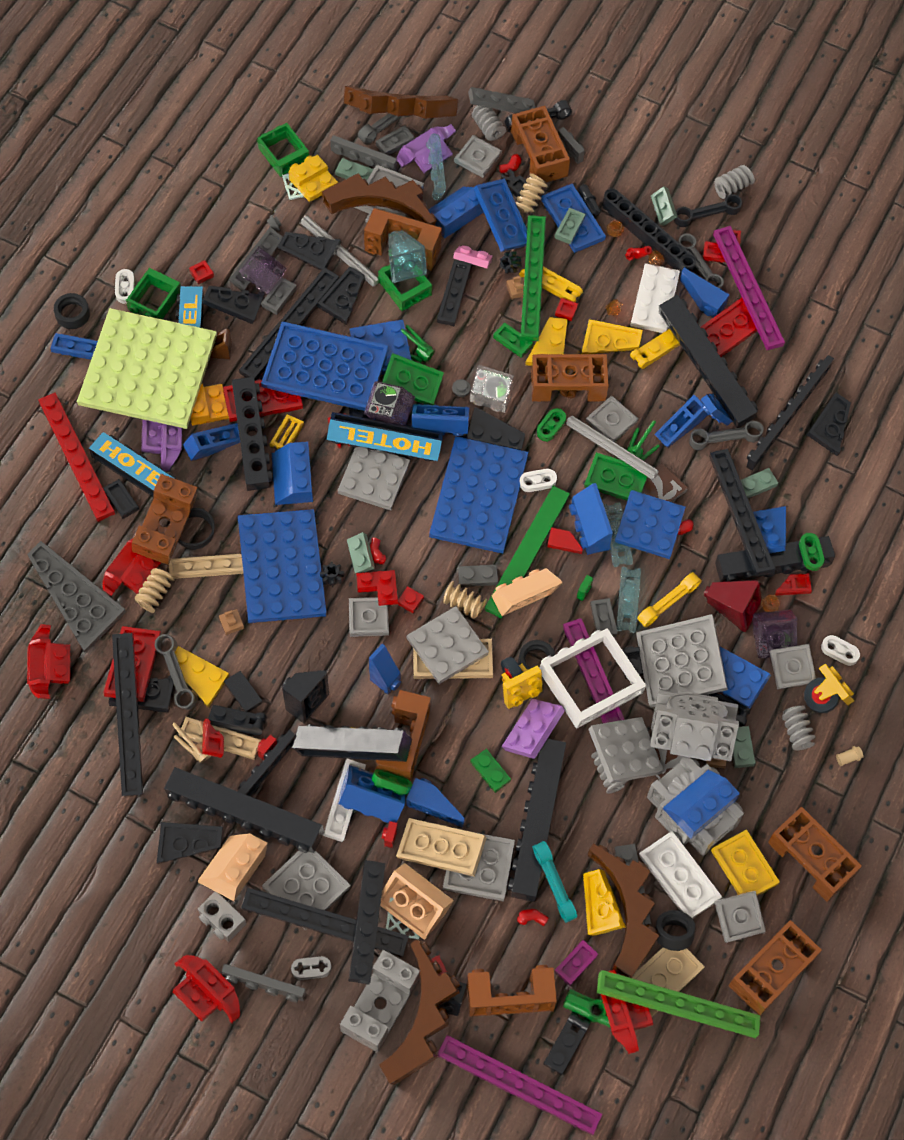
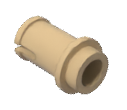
M852 746V749L836 755L840 766L856 760L859 762L864 757L859 746Z

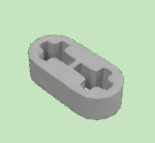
M321 956L297 959L291 965V972L294 978L298 980L323 978L330 974L331 963L328 958ZM320 962L328 966L324 968V972H320L318 968L312 969V967H318ZM300 964L303 965V968H310L307 970H303V974H299L298 971H295V969H298V965Z

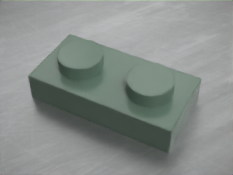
M342 158L335 170V175L347 179L359 173L362 179L368 180L374 169Z
M664 186L651 195L660 225L665 226L677 218L667 187Z
M569 208L555 233V239L571 245L585 219V214Z
M770 468L740 480L748 499L778 485V481Z
M362 532L347 539L355 574L374 569L375 566L367 534Z
M749 726L738 727L732 754L734 768L755 766Z

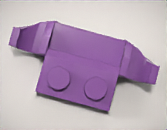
M452 124L446 127L430 128L404 145L397 156L399 165L404 167L415 161L425 174L451 157L452 152L444 141L456 132Z
M142 419L141 452L160 454V467L163 471H170L181 451L182 428Z

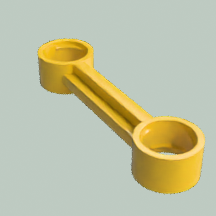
M694 572L690 573L682 580L680 585L660 601L643 610L637 617V620L645 628L649 627L665 610L687 593L693 592L701 584L702 580Z

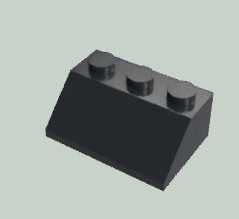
M325 670L295 673L292 677H288L282 685L285 709L302 723H305L329 696L328 676Z

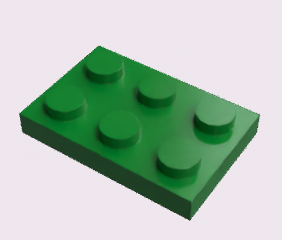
M392 353L381 384L400 388L398 395L425 405H434L444 372Z
M596 452L584 483V488L596 483L600 493L628 501L631 490L642 493L647 476L622 460Z

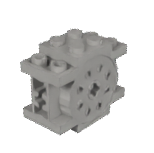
M658 690L651 724L652 737L650 747L670 750V754L707 761H711V758L731 761L739 727V721H736L738 704L718 701L717 697L678 691V694Z
M684 756L680 763L665 776L651 784L647 798L658 809L655 818L668 832L673 831L683 846L689 842L704 856L720 839L739 825L744 813L741 806L734 802L690 839L663 810V807L707 770L718 775L720 774L714 767L706 764L700 768L695 758Z

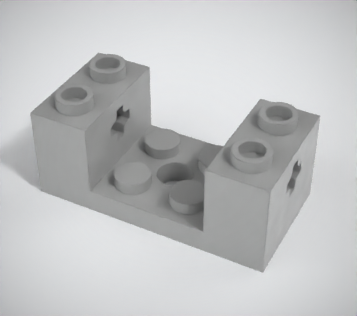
M385 950L381 952L372 968L373 975L371 976L370 984L366 985L355 1006H350L340 1023L342 1033L376 1052L380 1050L420 979L419 969ZM382 998L387 1002L384 1009H377L374 1003L377 999Z

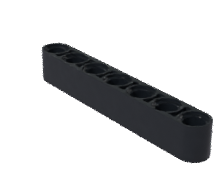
M611 188L605 191L603 208L646 246H650L652 251L674 270H679L680 275L683 268L694 273L696 265L694 255L618 190Z

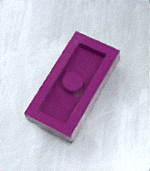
M582 940L554 972L571 986L599 954Z

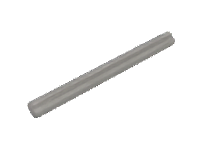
M306 215L301 219V224L316 237L320 236L334 240L331 235L309 216ZM340 244L335 254L346 264L362 273L364 279L371 286H376L379 283V278Z
M570 416L567 419L566 424L648 478L653 480L657 477L658 470L576 417Z

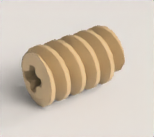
M529 174L531 178L526 179L528 184L523 185L524 190H521L519 193L521 196L516 198L518 210L526 214L528 212L534 213L535 210L531 206H538L535 202V199L541 200L538 193L544 194L545 192L541 188L548 187L543 179L534 174Z
M152 569L151 575L147 577V581L139 589V594L135 596L136 602L143 609L154 613L155 609L152 605L159 606L156 599H163L160 593H167L164 586L170 588L171 584L168 580L174 581V578L164 570Z
M451 581L444 594V604L450 603L451 608L457 606L460 612L464 610L466 616L471 613V618L475 619L483 611L487 599L480 602L481 595L474 598L473 591L467 595V588L460 591L461 585L458 584L454 588V581Z

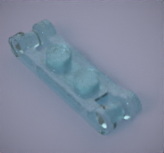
M434 133L429 137L426 147L430 150L429 164H432L431 180L434 181L435 188L432 192V197L435 200H440L446 191L440 137Z
M614 503V505L610 506L603 504L613 532L610 543L613 567L625 563L626 565H632L633 559L630 547L615 542L623 516L621 503ZM618 552H624L625 556H618Z
M621 567L616 622L617 631L629 630L631 633L636 632L641 569L639 568L630 570L627 567ZM627 577H633L634 580H629ZM623 618H631L630 623L623 622Z

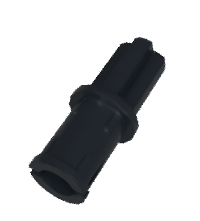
M581 185L578 188L579 194L592 215L597 216L600 214V209L596 203V197L592 195L588 185Z

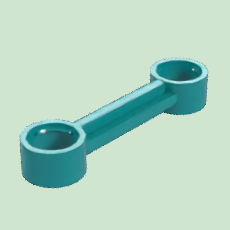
M542 841L532 846L535 857L542 866L558 903L557 907L562 919L567 923L578 918L576 909L568 898L553 863L552 853L547 843Z

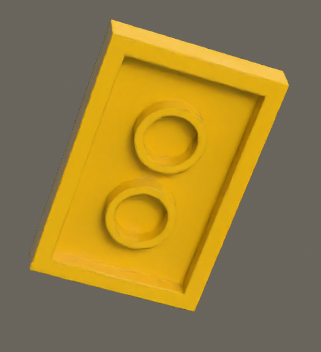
M747 829L711 849V852L738 895L754 890L758 896L780 882Z

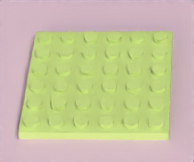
M109 308L77 404L187 429L217 337V331Z

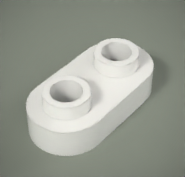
M128 269L120 270L116 274L115 295L117 301L123 304L127 303L126 299L135 286L134 274Z
M551 469L526 472L520 477V488L525 492L550 489L555 486L557 475Z
M827 636L821 644L824 654L845 665L851 666L856 664L860 657L857 647L836 636ZM831 645L834 649H829L828 646ZM846 655H850L852 658L848 659Z

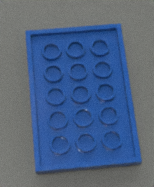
M282 321L261 386L369 412L388 353V345Z
M455 436L429 537L503 554L520 489V477L524 473L528 452Z
M314 509L238 515L248 623L326 616L323 580L320 577L321 564Z

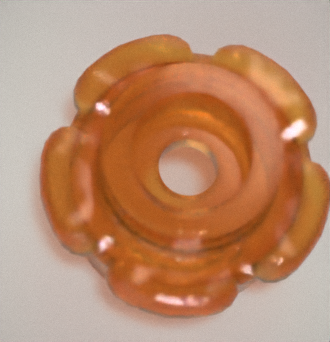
M613 220L607 225V233L610 236L619 237L624 232L620 221Z
M657 250L648 255V261L651 265H662L664 257Z
M617 299L608 303L605 307L608 315L615 316L622 311L621 307L623 304L619 303Z
M768 595L762 599L761 606H763L765 612L775 613L779 610L780 601L775 595Z

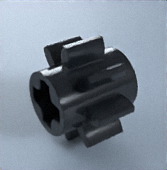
M516 251L504 252V256L500 258V268L505 269V273H517V269L522 267L521 257L516 255Z
M333 562L327 566L323 565L324 572H320V577L324 578V585L328 583L334 587L337 583L341 584L340 577H344V571H340L341 565H335Z

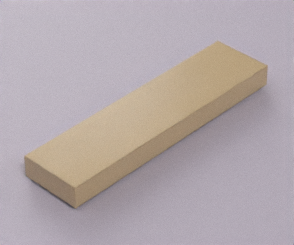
M229 554L174 558L169 563V574L174 579L243 574L242 555Z
M185 717L181 729L192 741L202 742L203 735L198 725L199 720ZM213 726L217 732L219 731L224 736V751L249 759H256L257 747L261 739Z

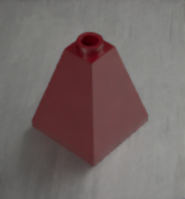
M756 580L712 582L711 586H707L704 592L707 603L743 632H747L762 603L759 581Z

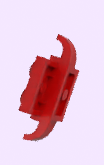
M133 539L126 543L104 572L103 590L110 596L113 595L121 583L138 594L139 589L143 587V583L147 581V577L151 575L152 569L157 568L161 563L132 552Z
M46 624L39 626L27 647V684L33 695L40 699H50L48 693L50 683L69 684L70 645L51 643V639H49L51 625Z
M185 955L175 962L174 965L176 967L179 966L186 972L187 978L173 989V993L201 1022L216 1009L219 1011L224 1010L231 1023L240 1017L239 1000L234 990L235 988L207 959L203 960L197 956Z
M615 970L608 971L617 974ZM600 994L612 1035L625 1047L628 1054L638 1052V1042L634 1030L653 1025L649 1008Z

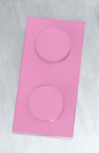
M459 246L454 252L453 258L488 268L493 256L488 255L485 251H474L468 246Z

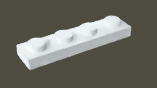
M350 759L345 760L323 834L325 837L340 842L344 841L353 809H346L338 804L347 768L349 765L365 770L366 767L365 764Z

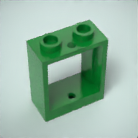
M288 123L279 125L257 138L258 149L280 177L289 173L290 167L293 164L297 163L300 165L309 156V150ZM287 138L296 151L277 160L268 147Z
M409 255L398 258L394 263L384 266L378 271L379 283L401 311L432 295V284ZM408 268L420 285L401 294L389 278Z
M148 268L126 299L128 310L134 314L163 320L176 302L177 294H180V282ZM151 285L169 293L157 311L139 304V301Z

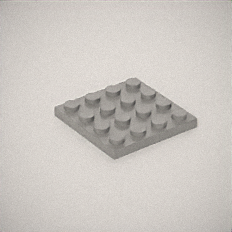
M712 614L636 632L638 646L641 650L640 657L647 697L651 708L655 707L658 690L678 694V691L700 695L728 690L714 616Z

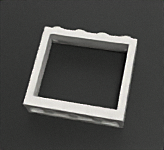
M608 628L603 631H595L588 639L584 640L582 638L570 648L564 647L553 657H545L539 667L542 677L576 729L641 695L646 687ZM603 641L632 685L580 712L552 667Z

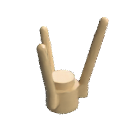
M198 721V725L203 735V724L201 721ZM176 723L172 724L187 743L177 735H174V738L197 761L203 763L211 757L210 755L202 754V742L195 745Z

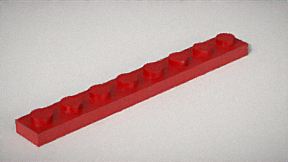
M56 393L38 399L97 522L115 515Z

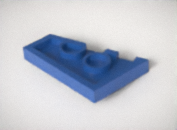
M713 393L707 394L701 399L704 403L702 408L713 419H716L719 423L723 422L725 425L733 422Z
M786 506L753 512L769 553L785 551Z

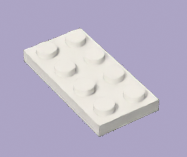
M645 263L630 326L664 333L667 330V324L658 312L659 305L674 297L680 273L679 270Z
M673 831L639 853V857L647 865L677 908L687 913L692 919L715 904V901L722 898Z

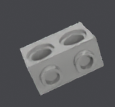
M214 892L198 908L199 919L206 926L210 924L215 929L213 931L214 934L221 940L225 938L230 942L247 925L245 918L217 892ZM217 907L219 911L215 915L208 914L210 908ZM227 921L234 923L230 929H224L222 927L223 924Z

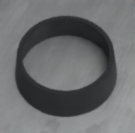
M192 508L188 518H203L212 528L209 537L200 543L189 544L179 539L178 542L183 547L196 550L205 547L211 542L215 524L213 517L206 510Z

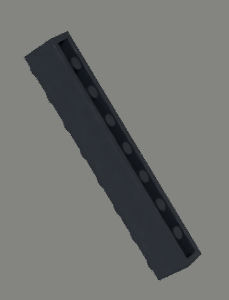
M677 294L660 304L658 312L719 403L730 416L736 428H740L756 418L757 405L754 401L749 400L746 389L738 384L736 374L733 371L730 372L727 368L728 364L725 358L719 356L716 345L713 342L710 343L705 329L699 327L694 313L689 312L686 301L680 299Z
M547 739L537 754L539 756L538 763H533L531 774L535 775L534 782H529L527 792L531 794L530 801L526 800L524 807L527 818L526 820L522 819L520 831L524 832L523 838H518L516 851H520L519 857L514 858L512 870L516 871L515 877H510L508 890L512 891V898L531 902L536 900L542 866L537 861L532 846L542 841L547 843L566 742Z
M174 767L164 787L168 795L167 797L172 801H183L192 809L201 808L210 816L218 815L228 823L233 824L236 822L241 824L240 826L245 830L252 831L253 829L259 831V834L263 837H274L281 844L289 846V844L294 845L303 853H308V851L315 853L324 834L323 826L319 823Z

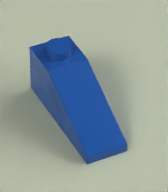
M686 268L682 269L680 281L698 308L705 315L712 318L721 313L727 305L729 294Z
M693 395L655 433L657 438L667 448L708 415L702 408L704 403L696 395Z
M238 423L191 434L183 444L190 460L210 456L240 443Z
M381 644L369 657L370 681L389 694L391 690L395 691L400 686L401 673L386 646Z
M415 778L406 799V806L463 828L465 818L436 786L427 779Z

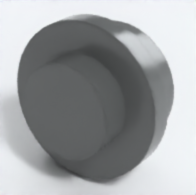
M270 215V218L267 219L268 224L273 230H278L279 232V227L282 226L277 216L273 218Z
M460 379L453 383L452 390L456 396L465 397L470 393L471 386L468 381Z

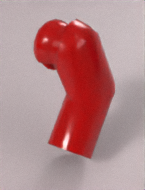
M513 154L508 164L499 165L500 173H507L508 169L515 172L521 164V156Z
M650 246L643 248L631 247L626 251L625 257L628 260L640 259L651 254L652 248Z
M690 519L682 521L678 535L690 532L694 526L693 521Z
M372 538L370 550L373 562L382 565L386 562V556L379 550L381 540Z
M526 909L519 912L517 921L521 925H526L528 921L534 920L540 925L545 926L549 917L536 909Z

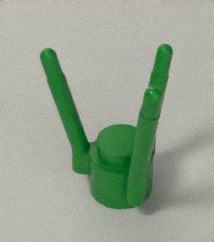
M406 325L411 334L404 329H401V332L418 346L416 350L418 355L410 354L411 358L420 363L423 360L428 362L435 350L409 325Z
M655 420L652 421L638 444L634 445L640 430L636 428L627 448V451L643 461L660 447V445H656L644 455V451L641 448V445L656 424Z

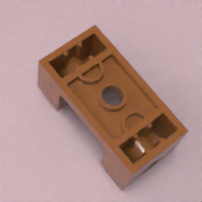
M541 106L512 114L511 133L516 144H524L530 157L529 173L540 177L545 183L567 177L570 158L546 107ZM545 138L544 141H539L537 139Z
M373 208L364 229L365 251L382 256L388 239L396 243L407 244L415 248V264L420 269L432 271L441 250L442 228Z
M533 354L531 365L532 401H551L552 390H587V401H606L608 391L607 354ZM571 369L575 374L568 375L565 371Z
M160 474L154 488V498L142 526H138L132 540V552L169 565L197 498L196 486ZM162 519H168L170 525L162 527L159 522Z
M399 690L398 696H394L392 701V715H394L396 723L411 726L410 737L412 738L408 759L407 762L376 760V769L388 771L411 781L430 715L431 697Z
M803 807L799 808L785 821L768 841V844L781 857L789 852L817 880L812 888L826 902L841 890L862 867ZM811 847H820L822 854L819 856L813 854Z
M790 920L733 978L729 987L761 1016L784 989L811 964L822 949ZM772 961H781L783 969L775 970L772 967Z
M548 965L535 966V969H532L530 975L531 995H529V992L516 993V996L500 993L496 994L495 997H491L489 972H484L483 969L472 970V973H468L467 976L469 1017L554 1011L557 1002L554 968H548Z

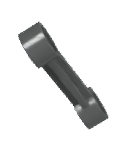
M387 114L373 125L367 124L363 126L358 132V138L368 145L376 139L379 132L402 116Z
M691 234L681 235L678 243L681 244V242L687 241L693 245L691 247H683L695 256V267L703 279L708 282H717L720 285L718 288L722 290L723 278L718 274H713L695 248V237Z
M750 421L743 428L708 433L704 429H695L691 432L689 444L695 450H703L709 443L743 438L749 442H757L762 436L763 426L757 421ZM755 428L759 431V434L751 435L747 429ZM702 436L705 442L697 443L693 440V437Z
M162 634L155 640V648L164 655L177 691L174 697L175 703L184 710H190L196 705L197 696L187 687L175 654L177 649L176 640L168 634ZM166 638L171 639V648L163 652L160 649V643ZM189 692L192 696L191 703L187 706H182L180 704V697L183 693Z

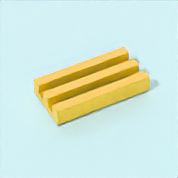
M287 414L272 438L270 447H276L277 450L282 448L297 423L296 428L285 445L293 443L302 429L304 421ZM289 421H292L281 441L277 443Z

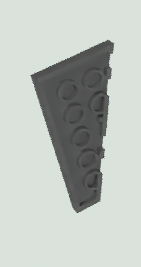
M42 541L27 554L81 648L86 653L126 613V610Z

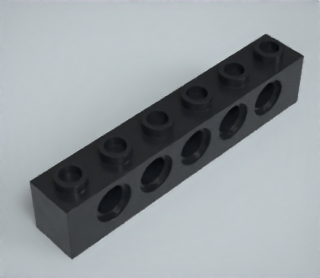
M254 377L233 379L232 386L247 491L269 488V482L272 481L271 470H267L266 465L270 464L269 453L264 451V447L267 446L266 435H262L261 430L265 429L264 418L259 416V412H262L261 400L257 401V394H260L259 383H255ZM247 396L252 398L250 401L243 400ZM247 414L255 415L251 419L245 417ZM250 431L257 432L254 436L248 435ZM254 448H257V449L260 450V451H259L258 453H256V454H253V453L250 452V451H251L252 449H254ZM260 466L262 467V469L260 471H254L253 467Z

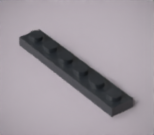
M365 860L348 979L350 982L368 985L371 982L386 863Z

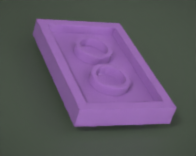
M532 699L502 747L505 751L535 759L565 712L564 708L560 705Z

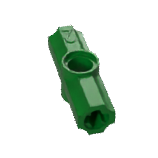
M571 989L568 991L563 1008L586 1017L590 1022H598L611 1028L602 1000H594ZM592 1006L599 1008V1016H596L592 1013Z

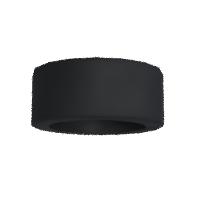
M64 294L54 304L55 318L58 324L64 328H80L87 323L90 317L87 301L79 294ZM76 304L82 307V312L76 317L66 318L61 315L62 309L68 305Z
M529 641L523 645L519 652L518 665L523 664L527 670L531 669L525 661L526 655L530 651L539 650L552 657L555 656V651L545 641Z
M670 910L662 913L658 917L655 930L659 935L657 942L668 950H685L694 941L695 922L692 917L682 911ZM668 925H678L683 927L687 934L672 936L667 934L663 928Z

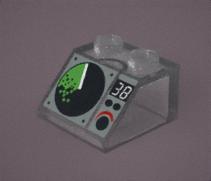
M478 365L471 389L470 402L505 413L512 396L514 376Z

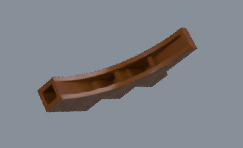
M345 86L344 93L345 104L360 108V111L369 114L415 115L425 119L457 116L458 99L447 95H402L371 91L354 86Z
M359 173L322 191V202L331 214L357 206H379L397 210L414 220L433 226L437 222L434 214L427 210V206L423 201L424 192L422 187L417 185L414 180L396 188L394 183L390 182L385 176L368 185L365 178L362 179Z
M593 843L589 849L588 856L600 865L611 878L619 892L624 908V942L612 970H615L621 976L633 978L659 937L653 927L643 925L655 903L649 895L639 893L651 871L648 870L647 865L640 861L636 862L633 860L628 866L622 858L609 854L608 849L604 846H597Z
M418 939L411 943V947L417 958L421 974L419 1011L405 1041L389 1058L379 1064L389 1084L392 1085L399 1083L438 1058L435 1053L438 1049L434 1042L428 1040V1038L449 1026L447 1022L449 1016L445 1009L439 1006L461 993L458 989L460 983L455 975L451 976L447 972L440 975L442 969L437 961H432L430 957L432 952L426 942L422 943Z

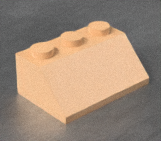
M547 568L541 571L536 569L530 572L528 577L523 578V576L514 579L510 585L504 583L496 587L492 598L501 616H504L551 595L562 584V581Z
M250 833L229 836L198 879V883L235 901L265 858L268 843Z
M404 863L394 870L383 888L380 906L425 940L445 916L454 900Z

